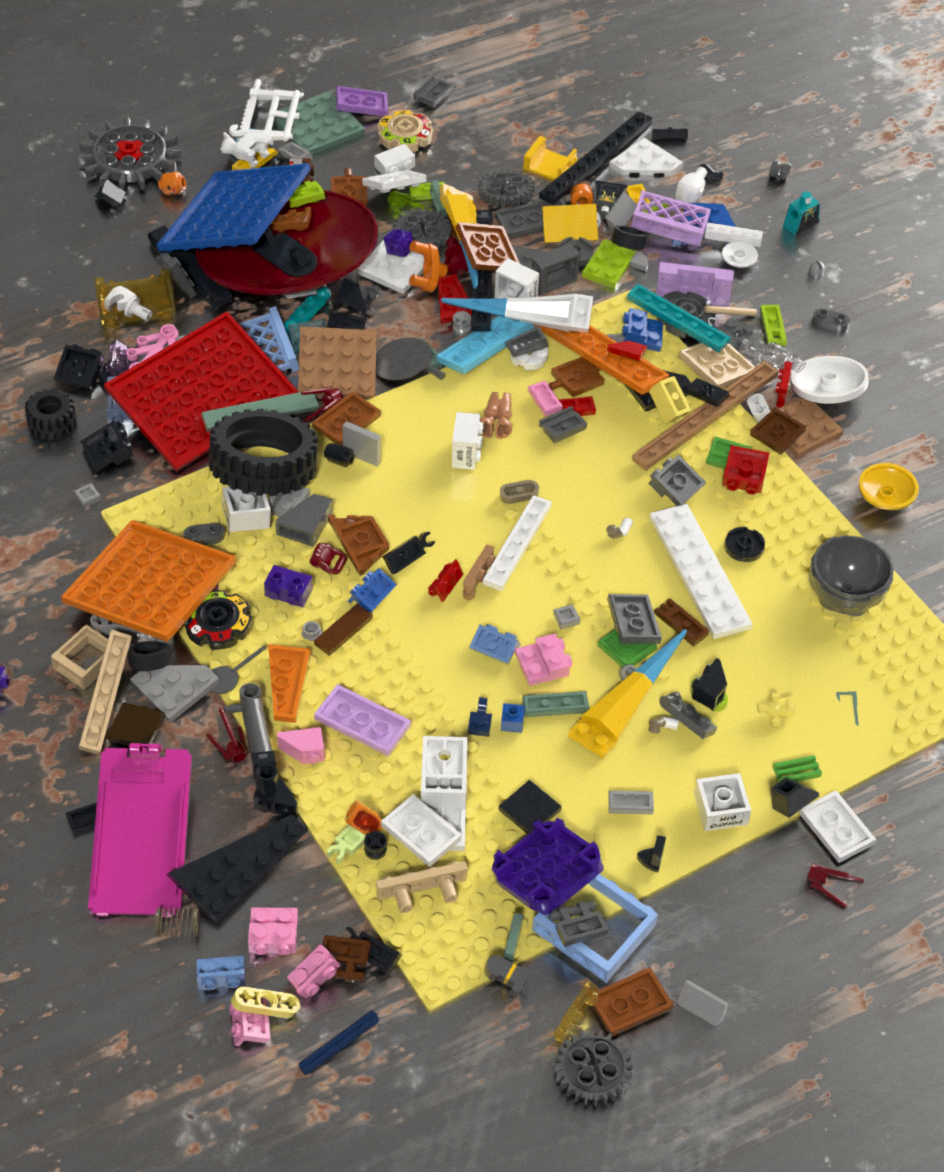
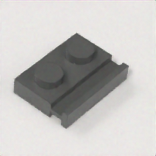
M432 76L413 93V99L416 100L418 98L420 102L434 108L453 91V85L441 79L437 80L435 76Z
M570 406L539 420V427L544 429L545 434L553 443H557L587 429V423Z

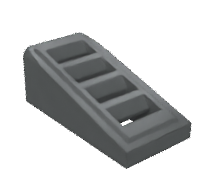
M539 326L505 342L513 358L549 347L547 339Z

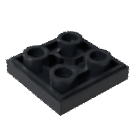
M528 780L502 802L498 810L528 835L534 830V822L541 820V823L550 821L562 810V806L531 780Z

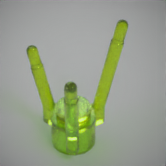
M396 190L391 192L388 197V204L391 205L390 209L398 215L403 214L398 208H403L405 204L417 208L420 207L422 210L426 207L406 199H416V196L400 193Z

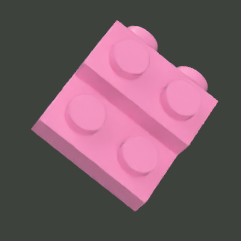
M556 634L535 638V644L516 648L515 656L529 686L569 676L572 660L569 654H564V642L562 638L558 639Z
M251 907L248 939L249 953L258 955L266 953H278L280 955L296 953L298 908Z

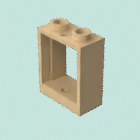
M86 624L51 655L53 669L85 690L97 679L103 655L86 671L72 662L71 659L88 643L104 653L108 639L99 630L92 629Z

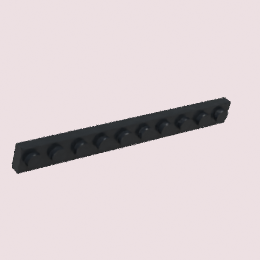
M637 112L540 191L539 199L554 205L571 191L575 185L582 182L652 124V117L645 113Z
M476 210V224L492 225V210ZM478 270V286L472 290V299H491V270ZM472 310V332L491 331V314Z

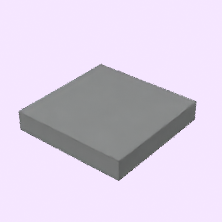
M346 421L343 424V446L352 449L355 458L378 467L381 463V436Z

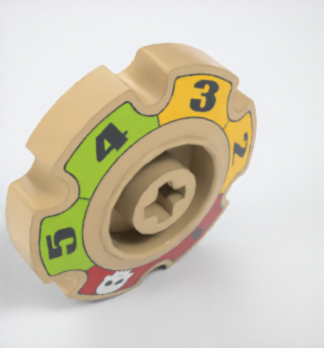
M412 110L393 111L392 115L383 116L378 123L379 141L388 149L405 144L411 149V152L418 151L419 147H426L432 140V122L424 114L412 113Z

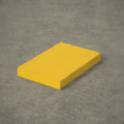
M596 204L542 207L544 243H560L568 237H573V239L579 240V237L585 238L588 241L598 240Z

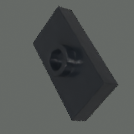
M698 378L686 388V394L716 407H719L729 397L728 391Z

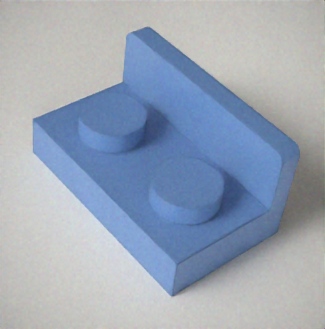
M489 624L486 627L479 625L469 648L509 665L516 648H519L521 645L516 640L517 637L508 632L505 635L499 633L496 627Z
M244 956L196 959L198 989L213 990L217 987L236 988L245 985Z

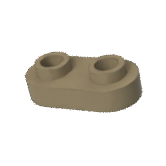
M533 480L508 483L500 488V499L507 504L529 501L533 495L538 496L539 485Z

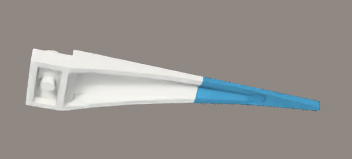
M567 294L503 299L442 298L441 302L569 332L571 330L588 333L593 296Z

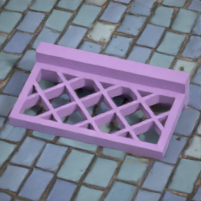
M642 190L633 214L631 227L700 247L711 209ZM644 198L651 199L653 202L647 204ZM666 203L670 207L664 208L661 204ZM657 206L659 210L653 212L651 207ZM679 208H684L687 212L681 213ZM674 211L677 215L671 217L668 212ZM696 213H702L706 215L701 218H698ZM691 215L694 220L688 222L685 217Z

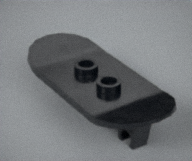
M270 228L266 229L258 242L251 246L254 253L288 276H306L313 272L317 266V258L312 251L285 233L272 234Z

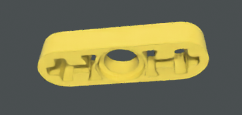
M240 987L231 997L232 1006L238 1011L292 1018L300 1008L298 998L289 993ZM260 998L268 999L271 1007L263 1006Z

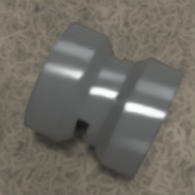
M774 159L769 176L774 178L777 176L786 181L791 164L786 162L783 164Z

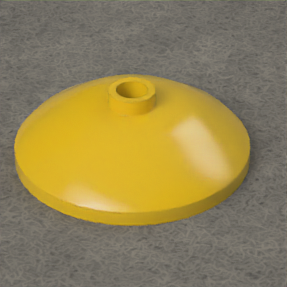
M878 463L871 465L862 472L859 479L861 495L870 504L880 509H904L910 506L918 496L919 485L915 476L904 467L896 464Z

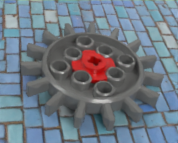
M125 116L124 126L115 128L107 120L105 121L106 132L103 134L92 129L89 130V137L95 141L94 143L82 141L79 143L80 152L90 153L78 155L79 165L93 164L85 168L86 177L89 178L101 173L102 176L99 178L100 186L107 180H113L119 183V188L123 191L126 183L138 182L141 190H144L146 179L154 177L158 181L161 180L163 173L160 170L162 168L173 172L177 170L176 162L167 158H181V148H169L178 145L177 135L163 138L167 134V125L163 124L156 130L150 129L149 118H145L142 125L138 126L131 125L129 116Z

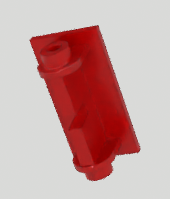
M457 559L453 563L445 564L438 575L439 579H435L428 587V594L432 597L435 595L439 596L441 602L445 601L463 576Z

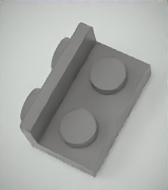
M301 486L300 490H290L289 494L276 493V496H270L268 503L271 514L277 517L282 516L310 496V489Z

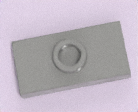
M609 790L608 811L611 814L653 815V792Z

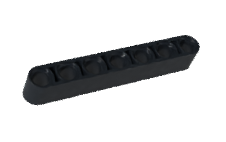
M166 226L148 233L151 245L159 253H168L170 257L178 259L182 265L179 268L182 267L186 271L188 277L195 285L194 289L215 310L233 301L230 290L211 280L201 270L197 257L190 250L184 251L180 249L171 252L158 250V242L169 230Z

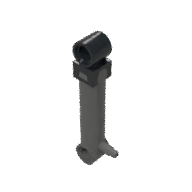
M248 683L240 688V703L224 706L223 709L224 713L242 712L255 788L260 794L270 795L276 792L278 788V770L276 768L274 750L272 751L261 699V689L256 684Z

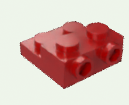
M731 445L722 486H726L730 491H736L737 489L745 490L750 495L761 493L770 453Z

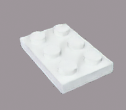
M410 170L362 178L363 186L370 187L371 190L379 189L383 193L390 192V189L393 188L398 190L405 189V186L408 185L415 187L419 186L422 182H427L426 174Z
M837 791L810 803L799 812L838 863L865 850L876 842V838Z
M414 794L381 821V826L429 867L462 840V834Z

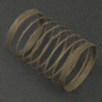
M161 908L156 909L155 934L159 937L162 936L163 910L161 912ZM168 908L167 914H166V909H165V915H166L165 936H167V916H168V911H169L170 908ZM173 908L172 913H171V909H170V914H171L170 936H172V916H173V911H174L175 908ZM189 908L191 913V937L192 929L194 937H198L199 908H194L193 912ZM175 909V914H176L175 936L177 937V917H178V911H177V913H176V909ZM180 909V913H181V929H180V935H181V937H182V918H183L184 909H183L182 912H181V909ZM185 909V913H186V937H187V919H188V912H186V909Z

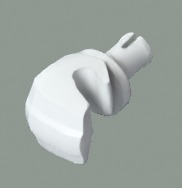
M699 167L696 172L688 173L682 177L677 185L675 199L686 203H696L702 196L705 186L704 177H706L707 170Z
M123 286L115 287L104 300V307L107 311L110 312L117 304V310H124V315L129 318L136 315L148 322L153 314V311L139 305L140 299L136 294Z

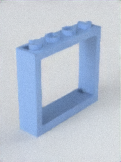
M598 874L588 884L642 921L609 961L582 942L564 947L555 929L556 924L549 920V914L542 915L539 912L533 918L532 931L607 983L654 929L658 914L650 906H645L638 901L633 894L626 893L619 888L614 881Z

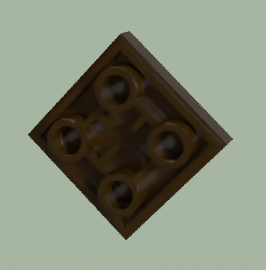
M123 702L107 734V740L130 746V743L152 744L164 719V713Z

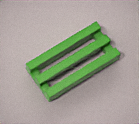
M815 755L773 763L772 767L778 783L786 777L800 782L822 776V771L819 769ZM812 769H813V771L801 773L802 771H807V770H812Z

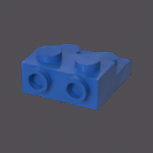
M629 308L628 312H624L622 323H625L621 335H624V342H636L646 345L649 350L660 352L662 348L663 322L648 319L647 312Z

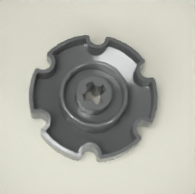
M674 291L662 297L714 327L716 314L704 313L705 305H713L707 304V299L703 296L689 291L687 293ZM657 317V320L663 322V325L666 326L665 330L682 338L689 336Z

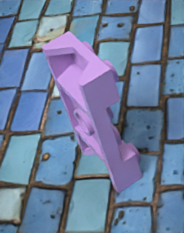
M660 262L656 294L663 297L674 291H680L681 293L689 291L699 294L707 300H711L710 305L729 307L734 270Z

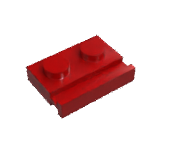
M785 361L784 369L780 368L778 380H781V382H777L775 393H779L776 405L778 408L783 407L785 404L793 362Z

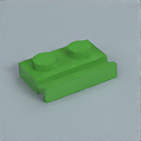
M714 437L706 464L725 469L731 445L749 449L753 447Z

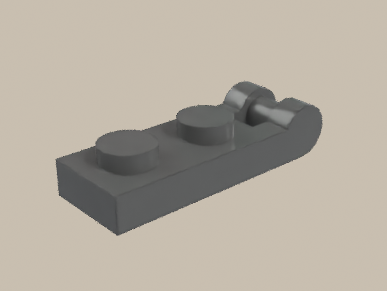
M673 692L660 698V706L700 738L705 739L715 734L717 727L712 724L711 720L695 711L692 705L686 704L678 692Z

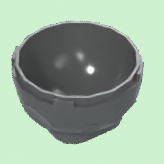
M845 535L829 538L818 547L811 558L809 579L812 589L819 596L821 605L826 609L850 616H861L868 609L877 606L885 599L893 582L891 557L885 549L863 537Z

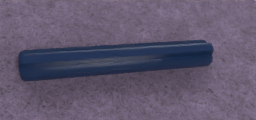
M369 1011L298 1064L300 1071L304 1075L309 1074L379 1022L377 1014L374 1011Z

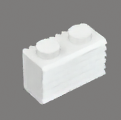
M402 144L374 155V167L381 174L411 170L415 167V154L411 152L409 147Z

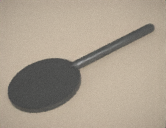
M262 646L233 669L227 666H220L211 670L221 682L211 691L216 694H225L232 691L238 683L236 671L263 652L266 647Z

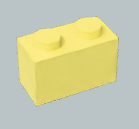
M675 376L659 381L649 391L665 424L678 420L691 411Z

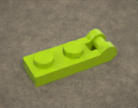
M761 305L760 313L766 337V346L773 347L774 345H779L780 347H786L787 338L780 306Z

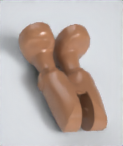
M498 392L491 393L486 409L483 411L485 417L480 418V422H483L482 436L486 438L492 437L494 421L497 418L498 421L495 427L496 438L503 439L511 434L513 426L509 421L512 416L510 393H503L502 399H498Z

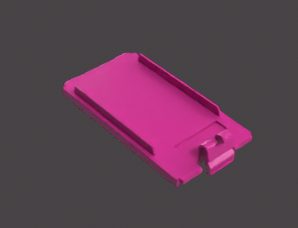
M130 743V757H127L128 748H105V752H101L88 910L92 911V914H97L99 917H109V914L156 915V909L161 908V912L163 910L162 918H166L165 909L166 914L168 908L171 909V913L173 908L176 911L180 908L182 912L183 891L167 874L185 865L192 755L188 754V749H166L165 757H160L159 752H162V745ZM170 909L167 918H171Z

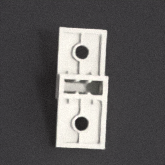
M423 736L421 801L462 834V840L449 851H465L467 737ZM448 755L450 759L444 761L439 756Z

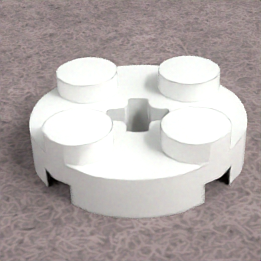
M548 348L531 352L532 355L524 354L514 358L510 353V359L515 366H523L524 370H536L544 366V362L547 361Z

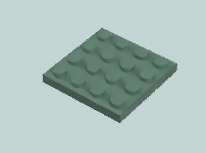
M328 91L298 103L296 113L300 115L299 119H294L291 129L293 140H289L314 155L364 135L365 128L350 112L336 110V97ZM290 106L278 111L289 112ZM276 116L274 118V123L281 131H284L287 118Z

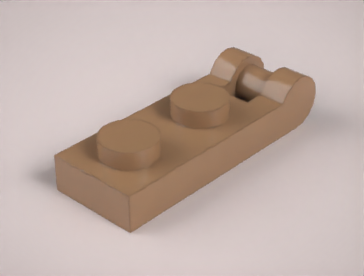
M486 544L464 579L463 597L466 600L475 598L477 585L479 582H483L487 569L493 564L495 556H493L494 547Z

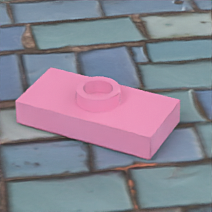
M546 381L528 386L529 394L544 416L562 410L563 406Z

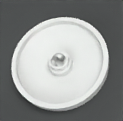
M821 356L799 364L792 372L791 385L794 392L806 400L825 404L841 403L852 400L864 393L868 387L869 375L867 369L853 359L841 356Z

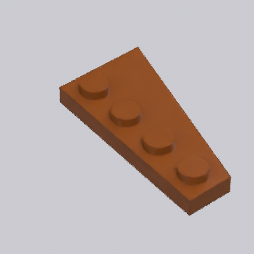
M311 207L305 208L303 212L296 213V209L288 210V213L284 215L278 214L268 228L278 232H284L288 229L304 230L309 226L312 215Z

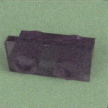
M116 339L111 343L105 370L117 377L129 370L132 363L138 362L140 355L135 361L128 360L126 352L130 348Z

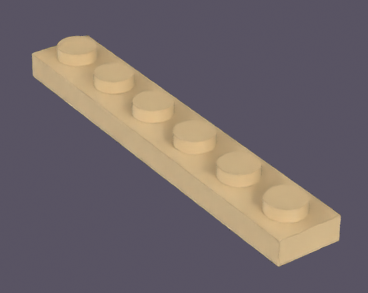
M114 630L110 631L78 749L98 755L101 752L129 649L131 635Z

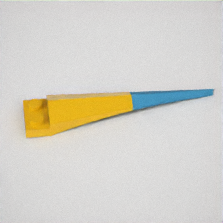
M442 184L439 187L440 201L449 215L454 228L458 222L476 224V206L473 204L472 196L454 187ZM459 238L468 265L473 288L475 289L478 286V269L472 268V265L468 259V256Z
M686 629L586 711L582 718L571 728L568 737L604 759L617 745L653 683L685 637Z

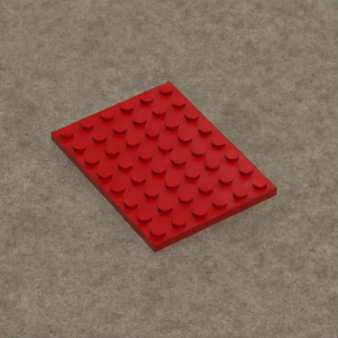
M228 312L216 317L104 384V389L176 472L209 452L210 432L206 431L201 417L202 412L298 393V390Z

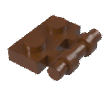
M324 935L322 945L337 962L347 963L346 970L337 969L336 974L330 980L340 978L354 983V981L363 982L364 972H357L356 967L357 965L366 966L371 943L366 940Z

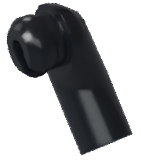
M105 363L98 373V379L103 386L108 382V377H111L113 374L114 366L111 363Z

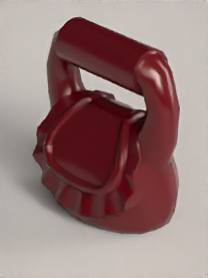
M318 543L309 563L329 574L337 575L341 573L347 557L342 551L332 548L327 543ZM334 555L339 556L334 568L331 569L329 566Z

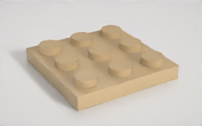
M699 343L681 350L678 356L706 382L719 388L733 384L755 368L751 362L729 343L720 353L703 343Z

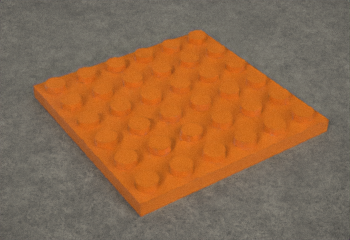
M131 520L61 596L62 603L168 642L236 563V557Z

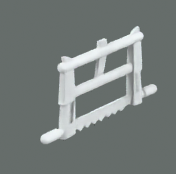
M256 79L253 88H250V99L247 101L246 109L244 110L245 113L243 114L244 117L242 118L240 130L246 129L270 136L273 140H283L284 142H287L289 139L293 140L291 129L294 119H299L300 114L296 113L298 101L303 97L304 92L300 93L299 90L260 89L261 80ZM257 100H272L265 129H249ZM279 100H292L289 112L277 111ZM275 116L287 118L284 131H272Z

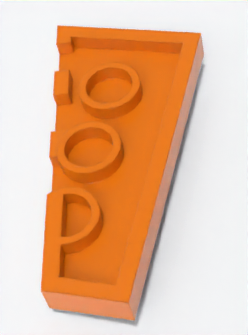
M268 644L274 721L296 723L310 659V649Z

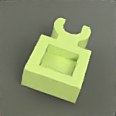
M348 825L335 838L336 845L329 847L327 856L330 858L333 854L337 853L339 855L336 857V863H342L346 853L353 856L364 845L365 835Z

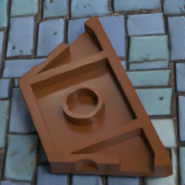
M328 515L329 524L359 576L363 575L389 550V543L373 516L358 517L347 515V518H334V515Z

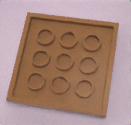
M300 326L298 393L330 386L331 390L337 388L343 398L352 391L363 399L375 397L376 330ZM317 393L315 397H322L324 393Z

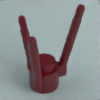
M330 386L323 389L301 391V395L324 393L322 401L325 404L301 422H308L321 412L337 404L343 399L341 392L337 388L331 390Z
M219 708L221 718L231 741L227 744V749L225 750L211 734L208 733L206 736L224 755L226 761L231 760L233 763H239L246 759L249 753L245 745L242 728L240 726L237 728L239 742L233 734L223 709Z
M813 863L807 876V880L812 882L811 887L818 889L833 901L846 908L847 904L822 887L821 883L826 884L829 875L858 882H864V879L850 875L847 872L825 868Z

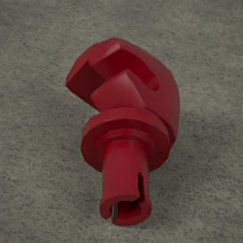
M453 237L446 241L447 249L445 250L446 259L444 264L447 265V272L464 275L469 269L461 244H458L457 239L454 238L453 240Z

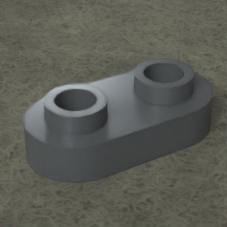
M817 309L813 313L812 321L819 327L842 332L848 329L850 318L843 313L827 309Z
M218 523L192 525L187 527L183 533L185 539L202 545L217 544L225 538L224 527Z

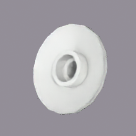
M738 241L727 244L723 248L722 257L729 265L743 268L753 265L757 261L758 253L752 245Z

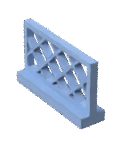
M276 306L269 308L270 313L239 323L243 329L251 328L248 335L253 341H256L258 346L261 343L267 344L265 350H261L267 356L272 357L271 361L274 364L277 359L285 361L284 364L276 365L280 371L290 368L292 372L299 370L296 356ZM269 321L266 328L260 326L261 323ZM256 330L262 332L260 337L253 335ZM267 334L274 335L271 340L264 339ZM272 346L279 348L276 353L269 352Z

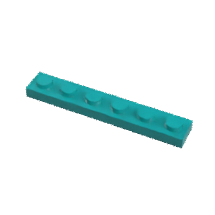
M637 284L627 294L629 301L719 353L730 342V336L640 284Z

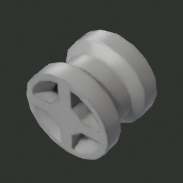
M464 311L455 313L453 315V331L458 335L468 334L471 331V315Z

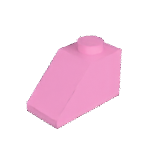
M321 727L277 733L278 749L302 764H315L325 761Z

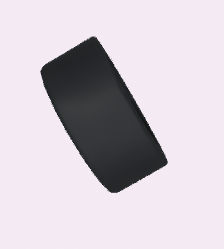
M618 225L614 227L611 241L624 248L642 250L645 247L647 233L633 227Z
M147 641L132 645L128 649L129 666L136 671H153L164 668L170 662L167 644L158 641Z

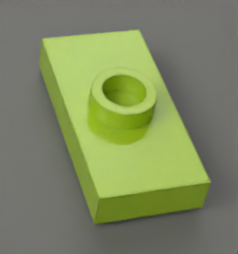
M420 183L419 186L415 187L409 186L411 201L432 199L429 192L431 183Z

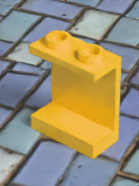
M539 136L524 155L523 169L555 180L578 161L577 149L574 148L568 157L545 149L546 138Z

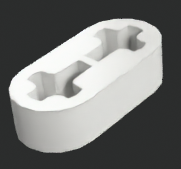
M757 393L747 399V404L755 421L760 422L770 412L763 395Z

